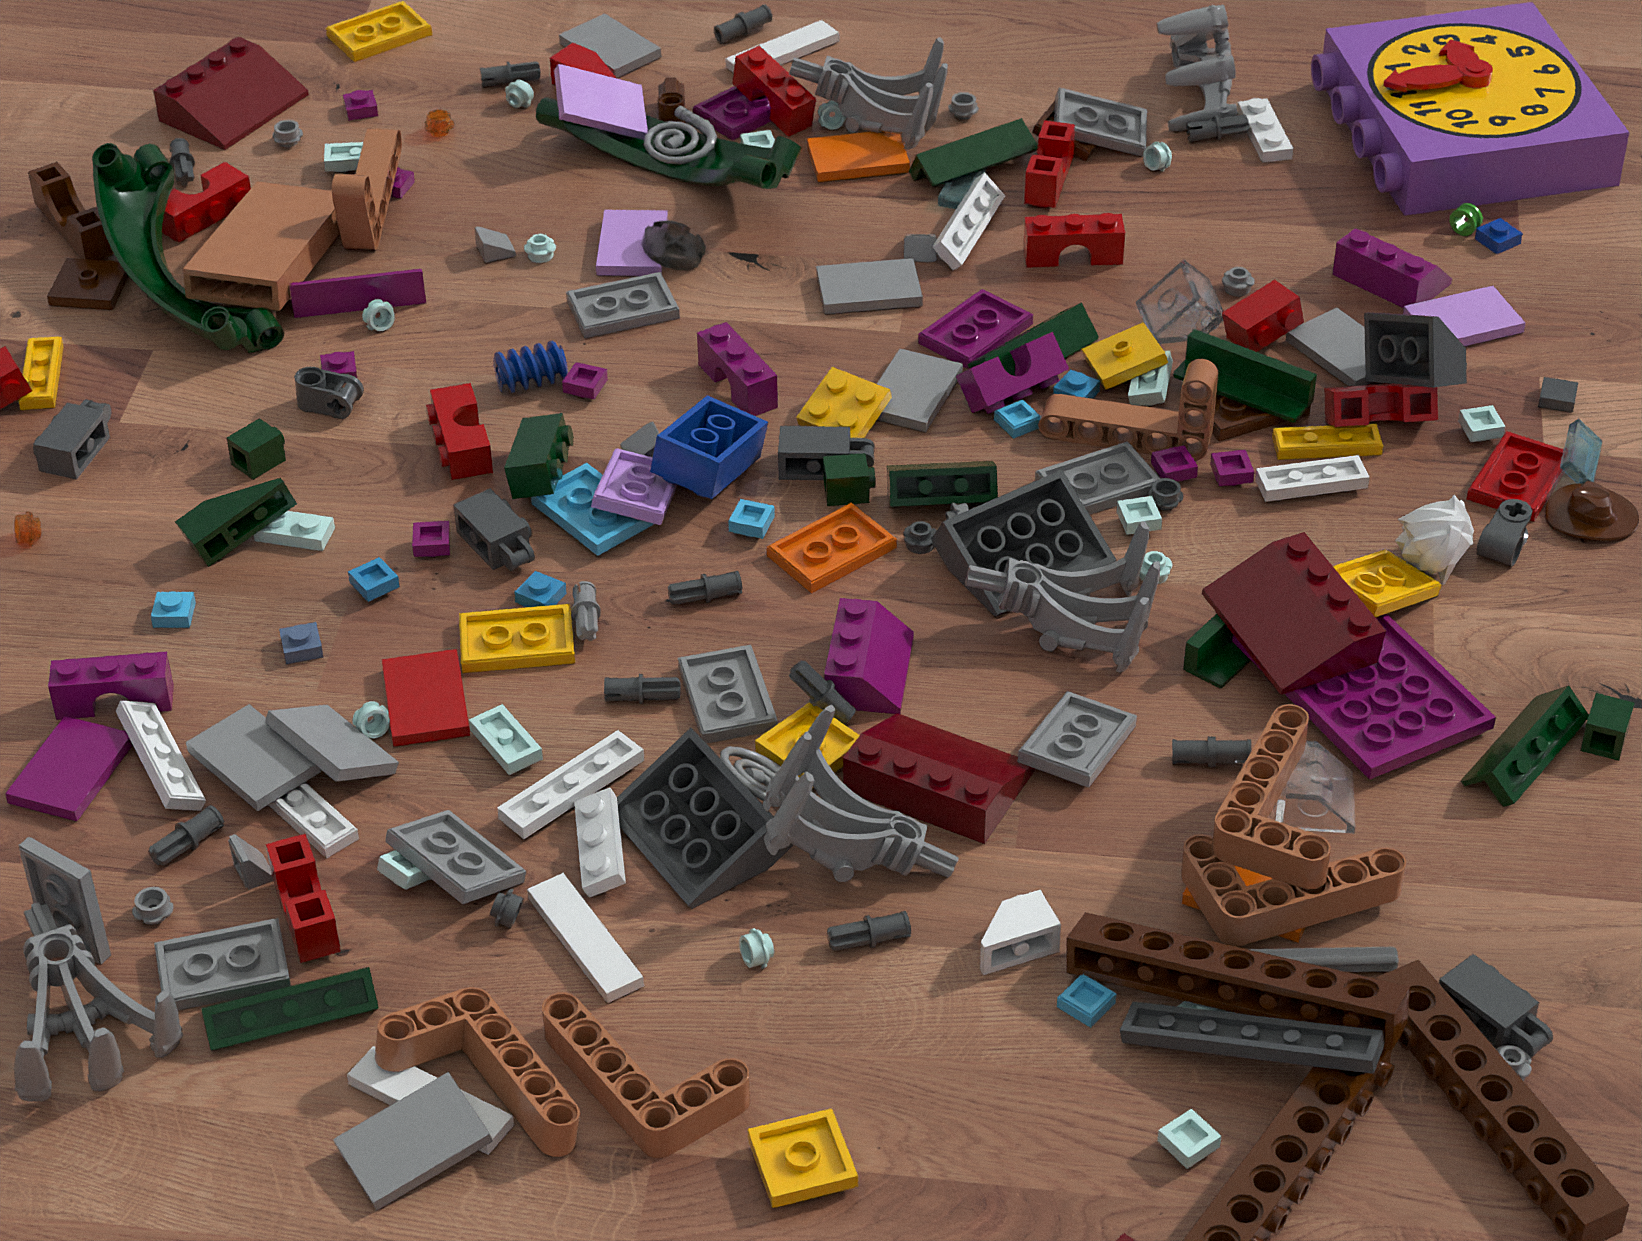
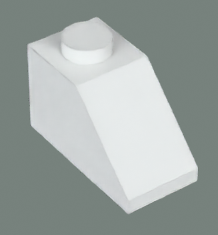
M1041 890L1017 895L1002 901L981 940L980 970L983 975L1059 952L1061 923Z

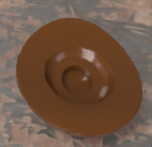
M1585 481L1583 484H1570L1559 488L1550 496L1546 504L1545 516L1549 526L1562 534L1576 538L1600 541L1619 540L1633 534L1639 524L1638 511L1629 500L1591 481Z

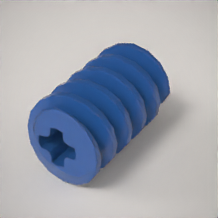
M553 340L547 342L546 350L542 344H535L533 354L527 346L521 347L520 356L514 349L508 350L506 358L500 351L494 353V372L501 393L503 385L506 384L511 393H515L516 382H520L524 390H528L530 379H533L536 385L541 387L543 376H546L552 385L555 384L556 374L559 373L563 380L568 374L567 361L562 346L559 345L558 347Z

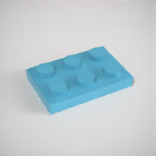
M585 463L563 475L562 479L558 480L554 494L531 497V503L599 556L651 527L654 523L592 508L593 495L603 475L591 465Z

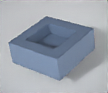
M316 622L279 629L286 664L323 657Z

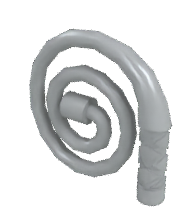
M683 106L676 108L675 116L682 121H686V123L673 121L661 123L650 128L644 136V147L648 153L655 159L668 164L695 162L706 156L714 148L717 140L712 124L695 113L693 114V112ZM677 129L687 131L692 137L690 143L682 148L679 147L682 146L685 136L684 133ZM696 129L707 137V142L703 148L694 154L683 157H669L689 153L696 147L699 140ZM656 133L658 134L654 140V144L659 152L654 150V148L651 145V138ZM667 136H673L665 141V146L662 145V139Z
M728 746L720 752L722 762L756 798L764 801L769 781L774 778L781 766L757 752L741 747ZM729 756H737L742 759L736 760L733 766L729 761Z

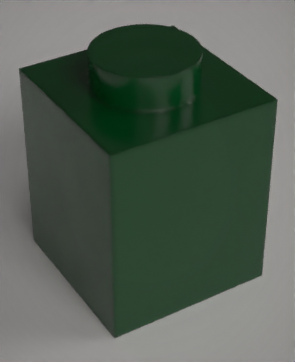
M260 418L226 437L231 465L253 480L286 461L283 434L278 428L270 426Z
M865 453L823 456V485L827 506L848 505L851 502L853 504L869 503V489L876 488L874 467H868Z
M1596 693L1586 722L1580 751L1619 761L1629 730L1635 702Z

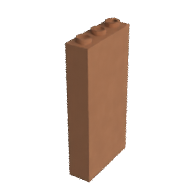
M257 181L183 268L186 298L254 308L264 307L269 310L280 311L291 297L290 284L303 282L340 234L332 191Z

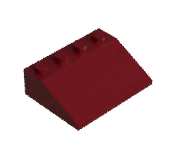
M241 37L231 39L221 48L209 53L202 60L187 67L186 70L168 79L164 84L153 90L159 122L223 150L233 146L309 95L308 89L260 45Z
M1305 532L1270 543L1202 590L1204 598L1280 695L1378 663L1386 630Z
M896 713L860 734L843 757V783L865 800L985 844L1036 768L1017 762L1018 757Z

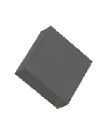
M1544 377L1538 407L1573 412L1578 382Z

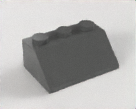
M1364 313L1366 381L1424 387H1442L1467 383L1466 348L1438 316Z

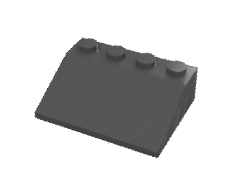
M1063 470L943 521L931 538L948 570L964 586L970 565L1004 572L1009 558L1027 561L1031 564H1040L1048 569L1065 572L1096 569L1117 561ZM965 586L994 617L1010 611L999 609L1000 593Z
M692 728L685 732L617 797L620 828L691 909L768 870L794 845L790 843L786 848L779 849L775 856L767 850L764 843V836L767 831L766 823L774 817L773 814L763 808L761 801L747 789Z

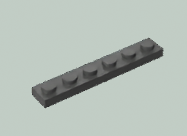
M1134 1001L1120 1028L1122 1043L1372 1074L1375 1072L1385 1044L1382 1030Z

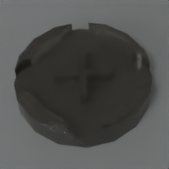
M660 220L654 222L653 226L650 227L648 225L645 228L642 236L641 246L644 252L654 262L673 270L688 271L697 268L702 263L706 251V245L699 234H696L695 237L690 233L691 228L675 221Z

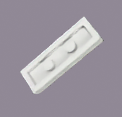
M1252 98L1248 101H1239L1237 104V114L1247 116L1249 120V131L1247 133L1261 161L1271 162L1292 159L1293 147L1268 99Z
M1359 455L1256 468L1255 475L1256 483L1265 502L1368 488L1370 478Z
M609 787L574 801L582 889L589 898L626 884L617 796Z

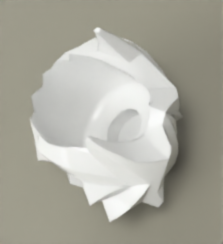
M1455 495L1447 501L1424 505L1398 519L1403 524V532L1395 541L1402 552L1404 560L1420 571H1424L1425 574L1438 573L1442 585L1446 583L1456 563L1469 546L1473 544L1474 528L1465 509V503L1462 500L1459 501Z

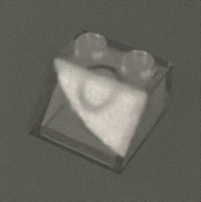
M1185 259L1135 302L1144 324L1159 344L1187 341V336L1193 329L1209 334L1223 321V309L1210 279Z
M1306 741L1305 750L1274 806V820L1306 831L1355 834L1353 771L1317 741Z

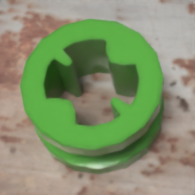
M1464 203L1452 212L1449 221L1452 229L1457 234L1469 236L1476 228L1481 226L1483 216L1478 207L1471 203Z

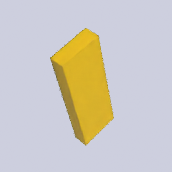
M62 337L28 339L22 374L31 387L32 392L18 399L20 410L55 408L64 347Z
M1377 424L1334 427L1332 425L1273 428L1272 440L1278 460L1355 455L1374 456L1382 455L1383 443Z

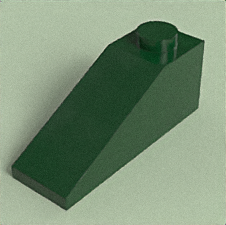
M277 478L205 500L176 520L175 523L190 546L209 567L297 505L284 481L281 478Z

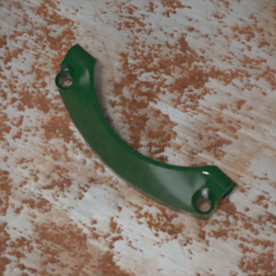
M545 97L540 100L536 108V120L542 125L566 131L579 140L642 169L697 185L722 186L742 182L762 189L777 188L782 178H789L802 151L800 145L781 136L776 137L772 148L747 145L717 138L714 148L706 156L695 162L668 164L655 159L648 153L644 147V139L559 119L558 101L556 99ZM646 115L648 131L658 124L666 123ZM677 129L684 133L685 136L682 146L679 147L682 148L690 143L692 137L687 131ZM656 133L651 138V145L654 148V150L659 152L654 144V140L658 134ZM698 133L699 140L692 151L680 156L669 157H683L694 154L703 148L707 142V137L704 134ZM667 136L662 139V145L665 146V141L673 136Z
M106 143L99 146L92 155L94 190L100 220L113 253L138 288L170 318L192 332L214 342L219 349L230 350L242 344L248 353L264 349H272L281 343L284 338V330L268 308H231L207 301L186 298L185 289L172 276L163 252L162 224L167 201L174 185L175 174L173 167L160 148L155 144H145L136 150L133 158L131 155L123 154L115 144Z

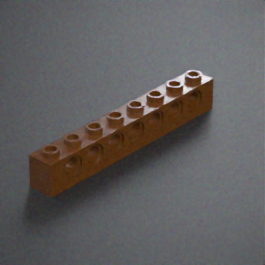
M1087 912L1084 913L1067 936L1066 973L1078 976L1086 975L1091 979L1237 1014L1382 1030L1385 1042L1383 1048L1393 1050L1408 1023L1410 986Z
M1416 960L1376 977L1379 980L1410 986L1408 1023L1398 1039L1400 1045L1413 1054L1421 1064L1425 1075L1429 1079L1434 1080L1446 1094L1450 1105L1464 1115L1472 1125L1476 1136L1481 1141L1486 1142L1498 1156L1504 1170L1514 1175L1524 1187L1530 1201L1534 1205H1539L1549 1217L1556 1232L1568 1241H1604L1621 1233L1630 1204L1419 960Z
M1383 1048L1374 1074L1313 1066L1182 1241H1266L1271 1233L1278 1235L1288 1219L1290 1207L1293 1203L1301 1204L1305 1199L1311 1185V1178L1315 1173L1321 1175L1326 1170L1335 1145L1339 1144L1342 1146L1347 1141L1353 1128L1354 1119L1357 1115L1362 1117L1366 1115L1373 1102L1375 1090L1378 1086L1385 1088L1389 1083L1395 1065L1390 1063L1392 1050Z

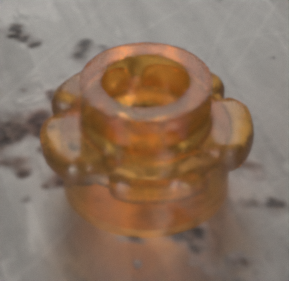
M437 109L430 111L426 115L424 127L433 136L442 137L449 133V129L454 128L455 123L454 120H451V114L448 111Z
M27 511L23 515L15 516L14 531L18 544L28 543L30 547L33 546L35 539L41 538L39 517L34 518L32 512Z

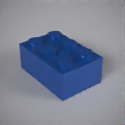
M707 395L657 435L650 472L662 477L667 482L676 483L690 489L698 496L713 499L761 457L768 421Z

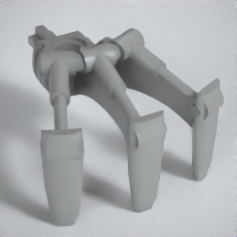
M1211 5L1165 18L1157 23L1159 34L1171 35L1169 46L1172 52L1173 66L1176 68L1165 74L1166 84L1170 86L1198 85L1205 97L1204 110L1169 120L1168 129L1171 131H1186L1187 122L1211 120L1216 115L1218 118L1237 115L1236 104L1229 105L1226 103L1227 97L1230 94L1232 79L1236 77L1234 58L1231 55L1230 42H1228L1230 39L1227 29L1228 18L1224 5ZM1214 39L1216 43L1215 48H1208L1206 41Z
M939 37L932 46L924 69L909 75L894 77L873 75L858 69L850 62L830 56L826 57L824 66L794 57L789 75L817 83L815 95L833 100L838 104L842 115L848 118L845 126L849 132L855 133L858 130L877 133L882 131L902 134V139L906 143L904 149H913L918 145L920 139L924 137V127L925 130H930L936 121L948 72V64L942 63L940 66L944 42ZM915 92L919 93V96H904Z
M1142 521L1133 535L1124 558L1106 566L1086 571L1065 572L1048 569L1040 564H1031L1027 561L1009 558L1004 572L970 565L967 571L965 586L1000 593L999 609L1010 610V612L1014 613L1020 612L1027 616L1033 628L1043 633L1039 639L1043 649L1053 651L1059 646L1077 650L1087 648L1113 653V661L1118 665L1116 672H1124L1138 654V645L1142 632L1148 627V618L1160 577V562L1152 563L1138 594L1131 596L1133 590L1138 587L1140 582L1138 577L1149 540V527L1146 522ZM1120 583L1128 596L1113 599L1090 597V593ZM1129 620L1125 629H1111L1095 625V623Z
M833 705L827 706L817 716L808 732H805L798 739L774 778L769 781L763 801V808L767 812L771 806L779 807L775 816L766 823L767 831L764 836V843L767 850L775 856L779 849H784L792 843L809 853L811 859L830 869L835 880L838 882L850 880L854 876V870L863 871L876 864L884 865L892 871H897L907 876L914 863L944 877H951L959 857L924 842L928 825L920 823L909 816L907 817L899 811L884 809L864 800L851 791L829 767L820 750V746L835 713ZM812 787H814L820 797L811 791Z
M39 902L31 904V909L24 911V916L33 937L26 940L23 953L30 973L29 982L32 988L37 991L36 1013L28 1014L27 1035H33L32 1041H23L16 1050L15 1091H17L20 1099L29 1102H40L50 1098L52 1081H50L48 1068L43 1057L48 1053L51 1035H59V1031H65L66 1034L74 1031L81 1046L87 1048L89 1052L87 1078L92 1090L103 1091L118 1085L122 1080L124 1069L114 1034L104 1027L94 1032L92 1024H95V1019L99 1018L102 1020L108 1014L128 1025L133 1023L153 1034L149 1041L151 1043L150 1047L155 1052V1057L157 1058L167 1056L178 1046L183 1033L176 1003L170 992L162 991L156 996L155 1012L143 1007L123 993L95 967L92 954L86 951L84 942L78 936L74 926L57 927L48 904L40 905ZM56 957L64 958L60 961H51V959ZM75 977L78 978L85 990L94 997L89 1004L82 1005L73 982ZM50 986H61L69 1011L60 1014H49Z

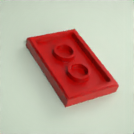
M1506 431L1469 487L1467 500L1497 510L1500 504L1506 500H1522L1531 506L1532 515L1530 521L1534 522L1569 467L1573 452Z
M457 649L382 659L393 747L470 736Z

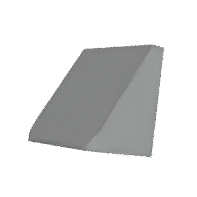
M474 227L476 246L485 263L516 256V251L507 234L482 227Z
M906 234L904 237V259L913 258L914 262L936 261V251L932 246L936 242L937 236L935 234Z
M649 422L620 443L621 449L653 457L656 438L660 434L654 422Z
M237 835L229 836L228 842L232 862L244 886L250 890L273 881L270 866L264 855Z

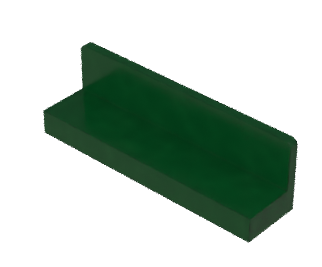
M1021 118L918 153L912 162L909 173L914 181L927 177L930 184L935 187L1033 153L1038 150V144Z
M1081 302L1055 314L968 363L967 366L971 369L998 356L1006 372L1014 376L1016 366L1010 353L1011 350L1053 332L1064 358L1096 341L1099 336Z
M1193 329L1187 336L1186 358L1173 373L1174 378L1184 381L1189 363L1196 359L1209 360L1218 369L1216 394L1290 422H1296L1314 402L1317 378L1315 373Z
M1215 614L1186 642L1183 670L1217 688H1223L1251 660L1232 642L1233 633L1218 614Z
M1568 685L1536 696L1462 778L1460 782L1463 786L1485 780L1503 807L1515 804L1588 719V712L1571 687Z
M363 967L202 1007L201 1012L210 1050H215L378 1009L379 1006L370 968Z

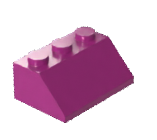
M1355 228L1336 242L1332 275L1402 308L1406 305L1432 300L1452 283V278L1438 266L1425 261L1419 256L1399 249L1393 244L1373 237L1365 231Z
M840 598L824 672V680H831L835 685L834 689L850 705H853L856 711L901 714L914 632L878 601Z

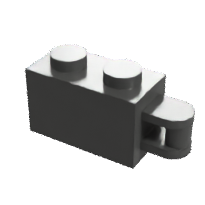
M85 399L80 405L66 403L33 444V452L37 459L39 471L78 479L110 438L107 425L111 417L110 404L96 403Z
M780 426L778 446L779 480H823V456L865 453L867 465L872 467L874 465L875 445L873 441L867 438H850V427Z
M491 488L453 504L456 532L493 570L505 565L510 571H513L518 566L535 560L534 551L529 543L532 532L528 522L523 517L520 518L511 509L508 501L501 499Z
M1472 954L1439 979V984L1495 1049L1504 1045L1516 1046L1532 1058L1538 1051L1553 1041V1034L1550 1028L1536 1017L1539 1002L1526 990L1519 988L1500 974L1495 967L1488 965L1476 955Z

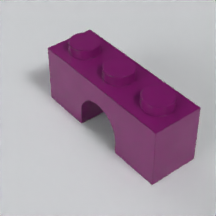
M727 322L697 332L698 365L714 382L728 379L731 388V401L740 410L757 416L778 408L777 374Z
M1053 332L1010 351L1016 366L1014 376L1006 372L998 356L956 375L971 412L974 413L984 408L986 413L989 414L1006 406L1003 399L1012 396L1015 402L1033 394L1031 387L1038 383L1040 388L1044 389L1059 382L1058 374L1069 370V367Z
M167 652L52 660L48 689L56 720H61L64 716L72 718L95 717L97 697L107 693L120 694L129 701L155 703L159 712L172 711L174 683Z

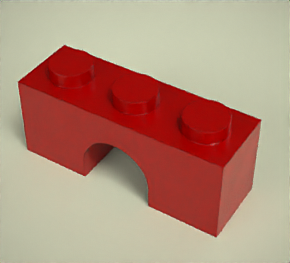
M760 45L735 57L732 84L750 101L766 95L771 109L770 120L782 132L790 137L812 126L816 98L792 75H789V72Z
M1044 120L1038 136L1037 155H1031L1025 172L1024 204L1035 205L1040 208H1056L1074 156L1075 124Z
M223 162L200 175L203 192L185 194L177 189L171 190L164 212L162 233L180 243L227 217L251 189L249 176L230 164Z
M1122 214L1037 215L1035 217H1025L1023 250L1026 268L1059 267L1060 253L1071 245H1081L1088 249L1091 266L1123 265L1125 228Z
M471 383L430 390L431 404L426 405V413L429 425H432L435 446H439L438 453L441 467L448 466L452 480L493 473L491 447L484 424L479 425L477 401Z
M1377 384L1324 388L1325 422L1334 427L1369 425L1370 421L1397 420L1402 422L1438 420L1437 387Z
M306 833L266 844L272 879L300 963L341 952L335 916L326 890L321 889L316 862Z

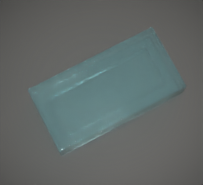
M986 169L946 182L938 196V206L957 209L975 179L986 173Z
M1580 419L1569 425L1560 468L1577 484H1583L1585 481L1594 482L1603 442Z

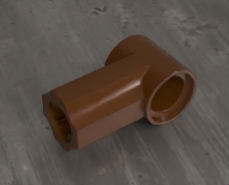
M676 77L665 78L664 82L658 85L657 106L659 120L686 123V121H682L675 116L677 107H685V87Z

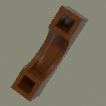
M58 162L28 171L35 205L81 259L103 260L105 257L114 255L105 235L97 206L85 210L76 194L71 177Z

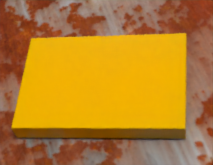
M401 1L327 26L326 34L353 62H357L431 36L432 27L410 6Z
M1386 549L1333 566L1374 617L1436 597L1442 586L1440 582Z
M570 604L459 613L462 673L575 664Z

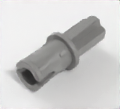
M588 581L579 582L580 592L577 584L573 587L574 604L571 608V616L576 621L577 637L580 640L588 639L593 641L596 639L601 609L596 602L595 585Z

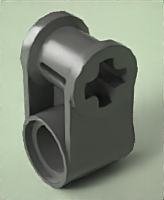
M310 366L299 369L294 376L297 405L305 412H315L337 419H344L351 414L354 401L359 400L364 393L363 384L359 379L350 374H340Z
M1509 499L1502 502L1490 523L1484 527L1477 545V555L1514 566L1523 546L1528 540L1529 533L1526 526L1531 519V506L1527 502L1518 499Z

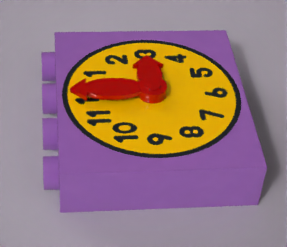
M1533 2L1327 28L1325 30L1323 54H1315L1312 57L1311 78L1314 88L1317 91L1326 90L1331 98L1334 120L1337 124L1346 123L1352 132V143L1356 155L1359 158L1368 157L1373 165L1377 189L1381 193L1390 192L1404 216L1455 209L1464 203H1471L1477 206L1619 186L1629 131Z

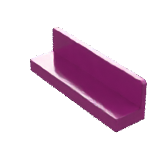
M422 269L294 282L290 284L294 318L363 311L371 301L376 299L388 302L392 307L426 304Z

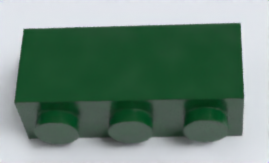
M563 413L522 418L504 467L512 499L554 494L558 480L562 479L563 465L568 462L569 447L573 446L574 443L572 428L570 425L565 424Z
M993 461L886 465L887 496L891 507L952 504L954 502L978 503L998 498L997 465Z

